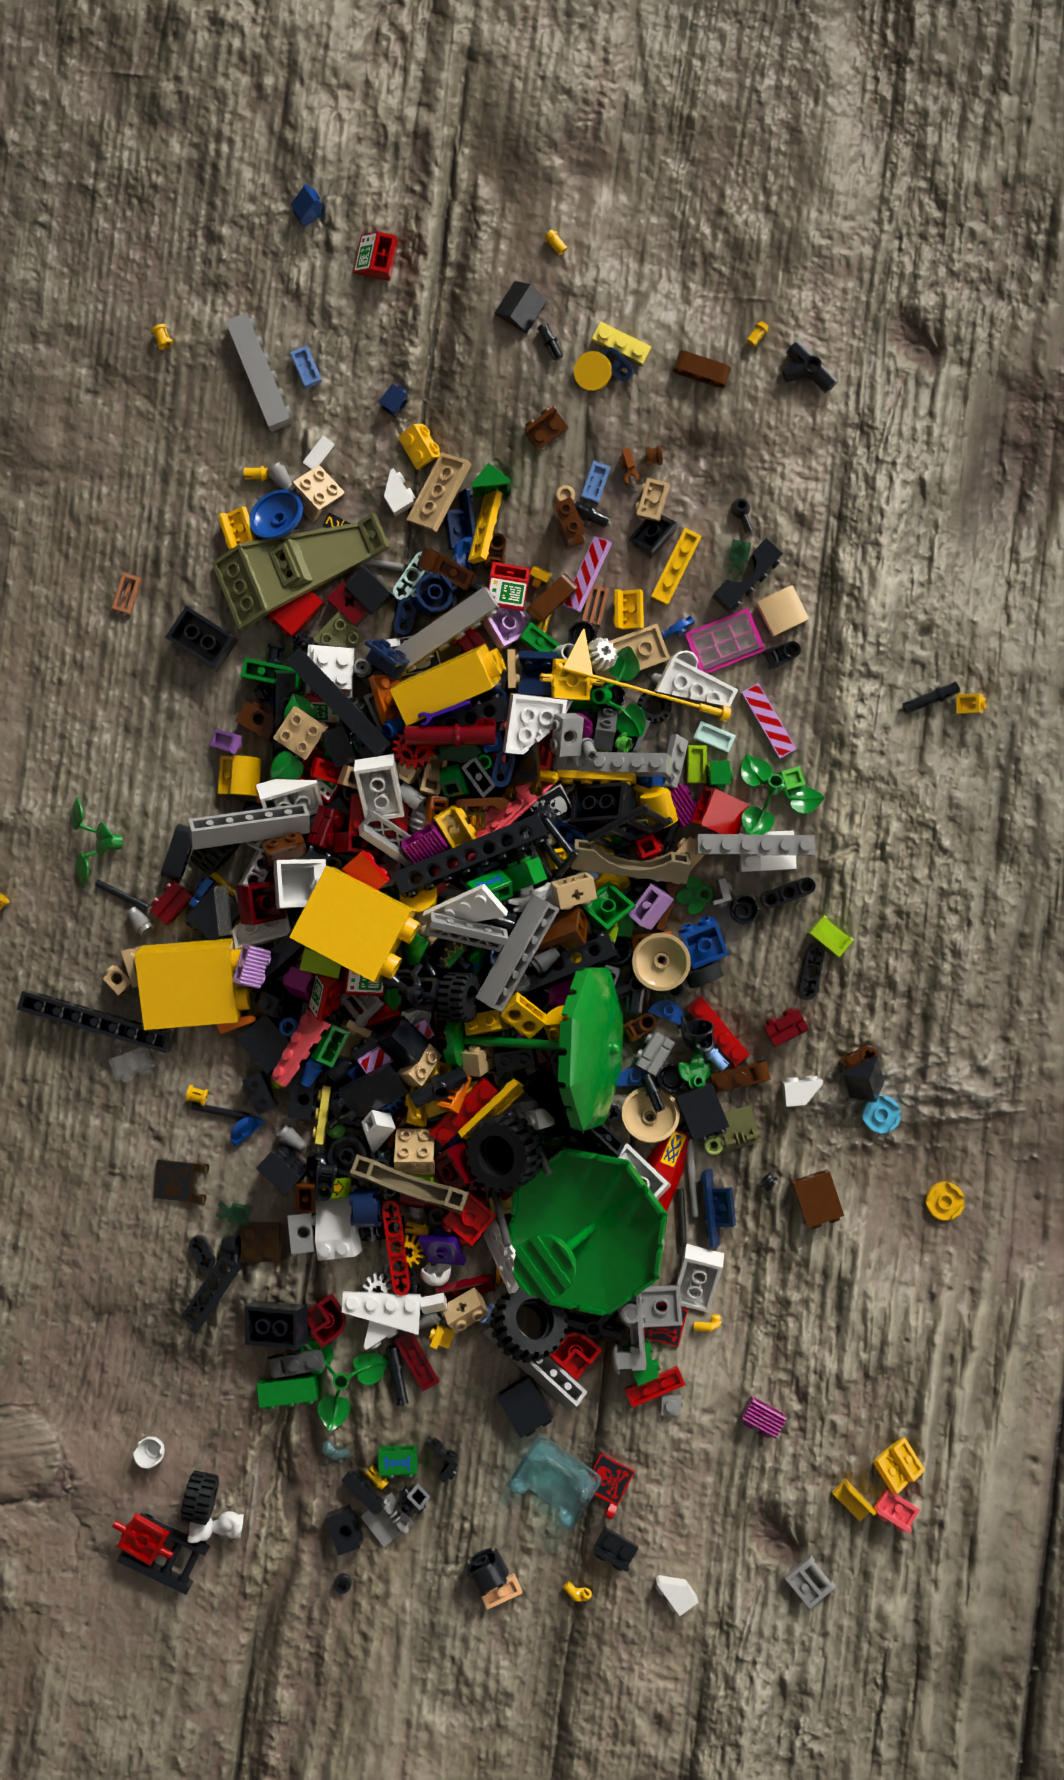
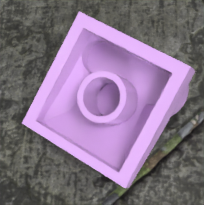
M499 608L496 610L498 612L496 615L489 619L487 617L483 619L486 631L498 648H507L510 644L520 640L518 639L527 623H529L523 611Z

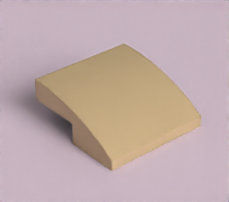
M793 585L756 602L772 637L809 620Z

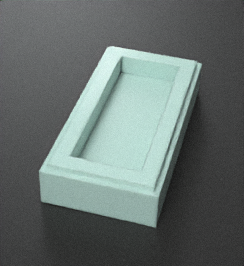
M700 721L693 739L728 754L736 735Z

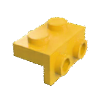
M413 424L398 436L416 470L422 469L433 459H438L441 454L438 445L430 436L429 429L423 424Z
M241 506L227 514H218L219 525L223 530L225 544L229 550L240 543L257 540L255 533L250 527L246 507Z
M615 589V595L613 596V605L615 606L613 623L615 627L620 630L644 628L643 590L622 591Z
M453 805L433 818L451 849L476 839L474 835L476 831L471 824L466 822L465 818L467 816L462 808H457Z

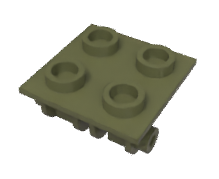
M340 611L313 637L320 646L354 649L366 638Z
M751 1105L724 1112L730 1127L726 1128V1133L719 1135L722 1139L723 1152L760 1142V1134L756 1127Z

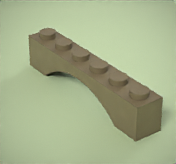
M575 839L573 850H578L580 854L571 865V869H576L577 871H591L598 874H614L619 877L629 876L636 879H652L657 882L667 881L674 884H687L691 859L690 854L669 852L654 859L628 860L606 852L594 841L588 842Z
M356 1155L350 1171V1175L353 1178L461 1215L468 1198V1192L414 1177L360 1155Z

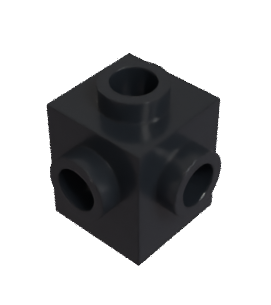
M416 1483L411 1487L406 1486L399 1493L400 1498L396 1503L401 1511L410 1517L415 1513L417 1515L425 1509V1504L430 1499V1495Z

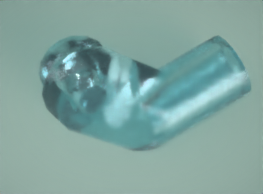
M331 1441L323 1443L322 1451L333 1460L350 1458L349 1448L335 1449Z

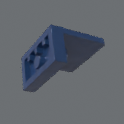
M384 639L366 641L365 645L371 650L365 659L389 677L398 681L410 662L405 658L406 655L399 650L395 651L390 647L391 644Z
M519 652L522 673L518 694L551 697V682H541L540 678L546 677H540V674L552 673L553 659H559L557 652Z

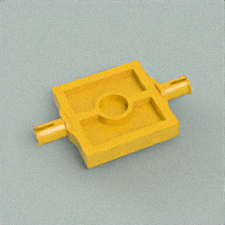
M553 659L552 673L540 674V677H546L540 678L541 682H551V698L589 701L592 685H603V682L565 670H556V664L561 663L564 666L567 659Z

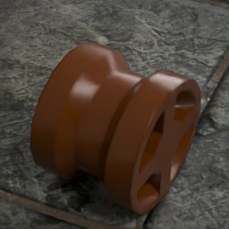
M661 445L656 446V448H651L650 446L645 448L647 466L663 464Z

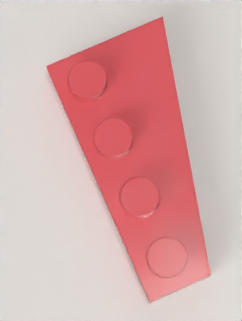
M307 1009L301 1017L296 1031L292 1034L287 1048L283 1051L279 1063L274 1068L271 1078L279 1085L286 1087L300 1068L299 1063L301 1060L307 1059L310 1055L309 1049L314 1043L318 1044L322 1038L320 1034L324 1029L328 1030L331 1024L324 1019L321 1022L317 1021L312 1012Z

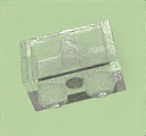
M146 1047L137 1048L108 1060L115 1080L119 1081L122 1079L123 1083L134 1079L133 1075L139 1072L141 1076L152 1072L151 1068L156 1066L150 1048Z

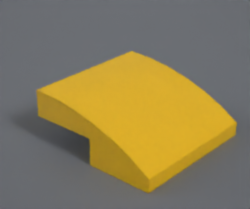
M905 1437L890 1445L872 1461L892 1494H898L909 1482H914L925 1471Z

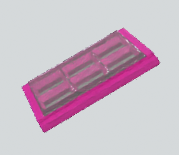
M748 608L684 633L690 651L699 660L697 668L707 674L765 650Z

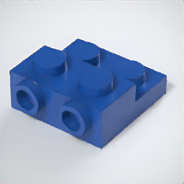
M702 917L699 923L694 925L691 923L685 924L681 927L682 930L678 931L681 941L689 951L693 969L729 955L718 923L714 917Z

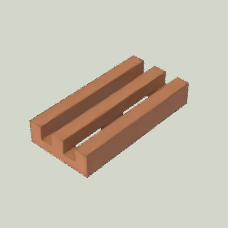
M122 573L111 609L131 616L142 579ZM128 578L129 582L124 594L121 607H118L126 579ZM136 581L126 610L125 608L133 586V582Z
M593 584L587 598L583 621L597 626L601 625L609 588ZM593 590H597L591 617L587 619ZM605 592L598 621H595L594 617L600 593Z

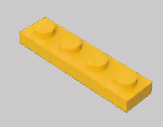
M498 490L484 495L468 561L472 564L484 561L488 557V550L501 505L502 493Z
M684 528L651 598L668 606L702 537L701 535Z
M557 769L559 780L563 784L581 782L582 785H592V782L600 784L626 782L631 786V784H636L637 778L634 773Z
M515 1079L506 1083L504 1088L497 1095H494L490 1102L481 1108L458 1131L460 1136L467 1140L468 1137H471V1130L476 1128L478 1123L500 1115L525 1091L522 1088L523 1084Z

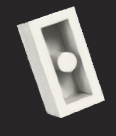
M444 1293L421 1297L420 1307L423 1314L447 1310V1299Z

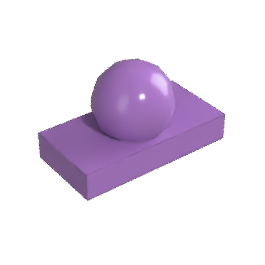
M215 729L210 747L236 755L242 748V736Z

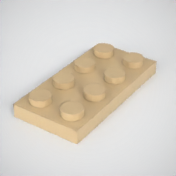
M441 452L406 520L412 524L437 532L472 464L468 460Z
M658 624L608 641L613 643V648L618 649L617 652L624 647L630 646L639 660V671L670 660ZM594 665L591 666L597 676L614 681L618 678L610 674L609 668L602 671L601 669L595 670Z

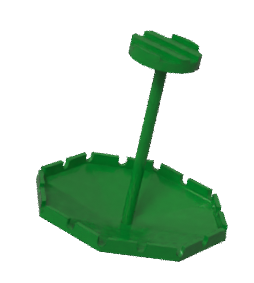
M608 967L579 968V971H576L570 987V991L576 992V994L567 996L561 1014L562 1016H568L567 1021H560L559 1041L466 1036L464 1022L450 1021V1024L445 1025L444 1029L447 1039V1049H443L446 1063L451 1068L463 1067L461 1053L472 1045L567 1051L565 1056H559L558 1082H563L566 1087H560L559 1091L564 1106L572 1107L566 1109L570 1126L573 1130L585 1131L604 1125L622 1071L623 1015L610 969Z
M565 1148L548 1161L553 1172L551 1175L546 1176L541 1167L532 1181L513 1190L511 1215L513 1217L509 1223V1236L512 1246L516 1251L513 1275L518 1286L527 1295H533L542 1300L547 1298L550 1305L568 1309L579 1308V1311L600 1316L610 1315L660 1278L668 1214L629 1160Z

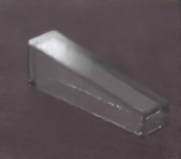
M228 885L215 886L213 889L219 936L231 935L232 926Z

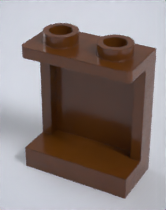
M569 497L554 503L553 517L566 549L568 550L585 543L583 538L585 529L572 498Z
M579 905L557 913L537 949L538 953L541 954L549 950L550 947L571 939L578 946L586 944L589 918Z
M825 1169L791 1181L807 1228L816 1229L821 1227L822 1223L828 1221L829 1223H834L844 1216L829 1170Z

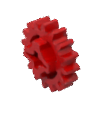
M403 729L404 735L397 734L399 741H393L394 745L397 746L392 748L393 753H398L394 756L395 759L400 760V766L406 764L408 770L411 766H414V769L417 770L419 765L425 768V762L431 763L429 757H435V753L431 750L436 749V746H416L414 755L412 752L413 746H405V729ZM408 755L411 758V760L405 758L404 756Z

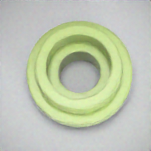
M716 1135L709 1136V1139L704 1143L705 1150L709 1154L717 1155L723 1150L722 1139ZM711 1142H716L718 1147H711Z

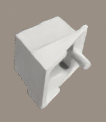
M308 645L307 655L350 699L353 692L354 648ZM305 682L304 696H306L307 693L316 694Z
M326 859L274 861L277 909L305 907L326 866Z

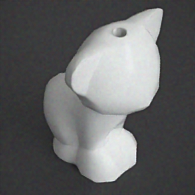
M227 1511L214 1521L210 1518L206 1525L190 1522L187 1541L189 1543L206 1541L213 1532L240 1540L244 1514Z

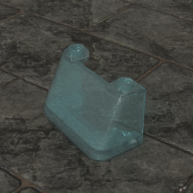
M539 1436L524 1455L506 1486L520 1494L525 1493L529 1488L560 1510L558 1521L563 1527L572 1531L599 1488L601 1477L548 1438Z

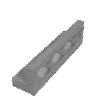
M373 810L359 825V836L405 867L413 865L412 861L402 850L399 842L411 835ZM373 818H376L381 822V826L372 827L369 823ZM393 830L396 832L397 837L388 838L385 836L384 831Z
M435 912L430 913L424 935L501 952L502 946L506 945L508 941L507 929Z

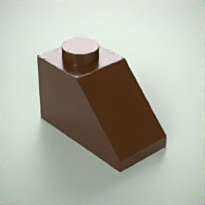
M316 1182L295 1183L296 1212H316Z

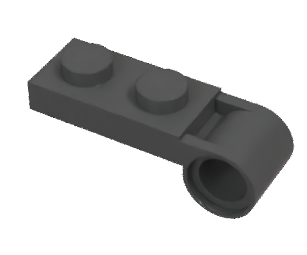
M322 1348L287 1355L283 1353L276 1354L267 1358L271 1378L296 1375L325 1368Z

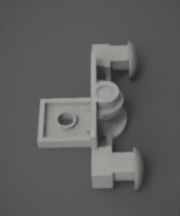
M680 1285L649 1286L618 1308L620 1319L630 1328L631 1351L619 1352L618 1345L614 1346L611 1361L616 1374H620V1369H632V1371L646 1370L644 1327L679 1326L683 1324ZM664 1301L667 1304V1309L659 1311L656 1308L657 1302Z

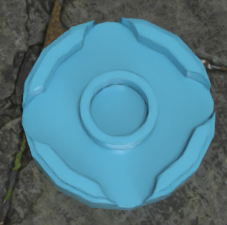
M879 1095L876 1103L867 1101L864 1104L862 1119L864 1124L873 1132L878 1134L891 1132L900 1122V1108L892 1098Z

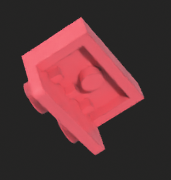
M888 1488L884 1489L874 1506L878 1513L877 1516L884 1522L889 1520L894 1523L893 1526L901 1532L905 1530L908 1533H911L912 1529L910 1526L920 1511L917 1506L901 1496L892 1494Z

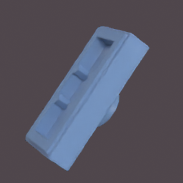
M307 345L290 352L305 389L322 383Z
M595 461L592 462L580 497L581 499L599 504L611 470L610 466Z

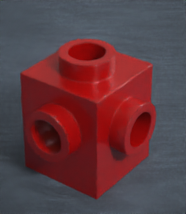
M654 834L635 841L637 849L634 851L638 860H648L662 856L663 846L660 840L655 839Z

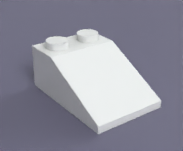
M394 754L355 760L354 773L365 819L373 810L386 819L404 817ZM373 818V819L371 820V822H373V821H379V820H377L376 818Z
M274 779L256 784L263 809L306 803L309 815H314L317 813L319 805L323 806L317 780Z
M772 831L764 835H794V831ZM738 855L739 872L797 869L796 856Z
M626 1143L618 1158L630 1161L658 1200L671 1187V1184Z
M349 1198L329 1201L317 1200L315 1245L318 1261L355 1257L362 1252L359 1228L351 1226L350 1223L353 1206L349 1205Z
M686 1244L676 1285H680L681 1306L709 1313L722 1272L724 1253Z

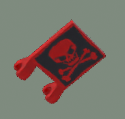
M657 1302L656 1308L659 1311H665L667 1304ZM681 1307L682 1325L644 1327V1339L679 1347L688 1309Z
M600 1453L583 1489L577 1497L578 1502L584 1505L589 1494L592 1493L609 1502L605 1510V1516L612 1519L635 1470Z

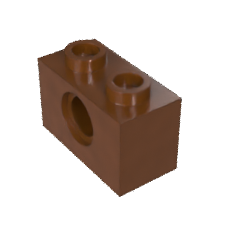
M246 701L235 722L271 742L273 739V712L269 711L266 713L261 710L263 706L254 701L252 703ZM259 715L264 716V722L261 725H256V717Z

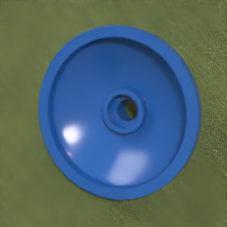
M280 489L264 495L254 505L249 517L250 527L262 539L270 540L283 537L290 533L299 523L303 514V503L299 496L291 490Z

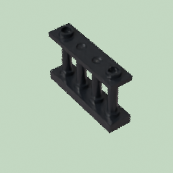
M140 1513L144 1518L169 1531L167 1538L175 1542L171 1550L174 1553L170 1560L167 1559L165 1565L157 1564L153 1560L150 1566L122 1550L116 1562L187 1595L193 1583V1580L189 1577L199 1555L205 1556L210 1545L206 1541L189 1543L187 1541L189 1535L155 1520L150 1514ZM183 1545L193 1551L183 1572L178 1574L172 1570V1566Z

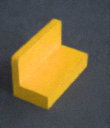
M846 1478L832 1491L833 1495L860 1522L870 1512L873 1515L876 1514L873 1506Z

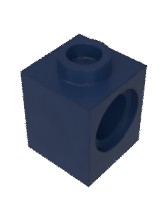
M392 383L379 400V405L383 410L396 418L409 401L408 392L402 386L398 385L397 387Z

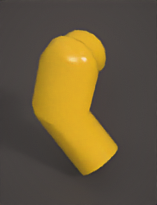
M712 1314L710 1317L711 1321L709 1322L695 1321L694 1331L712 1332L717 1329L722 1323L720 1315Z
M570 1581L566 1582L563 1586V1589L574 1601H588L592 1597L590 1589L575 1588Z

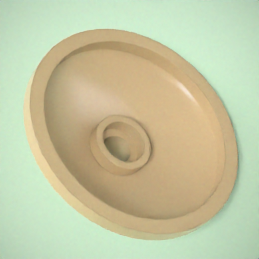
M655 933L644 938L635 948L632 958V966L637 979L646 987L657 991H666L679 986L687 977L691 964L690 954L685 944L679 938L667 933ZM661 956L665 958L663 963L658 961V958Z
M645 1088L636 1089L626 1098L622 1107V1122L627 1132L635 1139L645 1143H657L669 1138L676 1130L680 1118L676 1100L671 1094L660 1089L659 1095L665 1109L656 1113L650 1098L646 1097ZM651 1116L653 1120L648 1121L646 1117Z

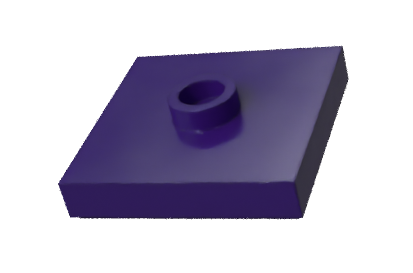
M420 1235L418 1241L429 1263L465 1265L466 1258L456 1237Z

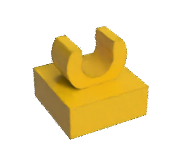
M535 565L530 572V575L535 577L532 586L539 588L542 581L547 583L553 573Z

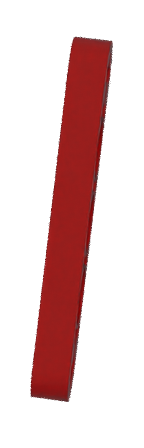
M389 1199L382 1206L392 1288L397 1295H405L408 1293L411 1283L401 1210L396 1200ZM389 1204L396 1207L393 1211V1216H398V1219L392 1218L387 1221V1218L391 1217L390 1211L386 1210ZM390 1223H397L399 1225L397 1233L389 1231L388 1225ZM399 1242L402 1246L401 1251L393 1252L391 1244ZM397 1261L404 1264V1270L401 1272L396 1271L393 1267ZM406 1274V1277H402V1282L407 1286L401 1291L399 1287H396V1285H399V1277L395 1278V1276Z

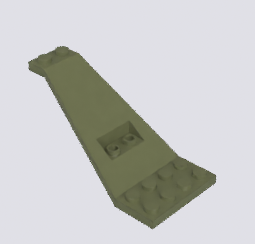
M371 513L358 523L290 534L277 539H262L240 543L212 562V565L238 630L244 631L272 611L375 558L390 548V545L377 515Z

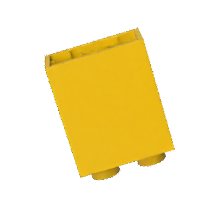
M483 644L401 681L391 688L390 692L406 726L426 718V716L418 718V714L421 712L434 713L492 689L501 680L500 675L502 671L506 670V666L497 648L489 651L487 645Z
M325 866L289 938L372 982H378L382 980L383 976L390 980L394 977L402 961V958L396 956L395 953L401 941L408 944L412 942L419 929L420 922L413 919L417 912L415 909L334 867Z
M233 938L143 945L139 948L134 956L144 1030L238 1022L243 1010L250 1009L251 999L248 986L240 987V984L233 982L242 950L235 949Z

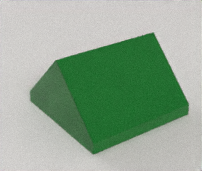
M489 462L472 482L473 497L484 496L495 490L500 491L502 494L511 493L510 479Z
M610 882L606 883L596 892L597 899L591 900L588 904L580 905L594 928L604 931L611 929L636 907L633 902Z

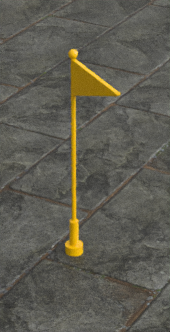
M585 629L582 630L565 665L557 663L555 666L558 671L565 670L698 708V711L718 716L719 721L727 722L731 714L730 707L721 706L719 709L702 703L698 705L593 675Z

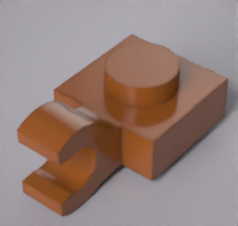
M630 447L622 449L619 460L621 467H625L627 472L624 478L626 485H629L628 478L630 476H634L636 482H639V474L635 470Z

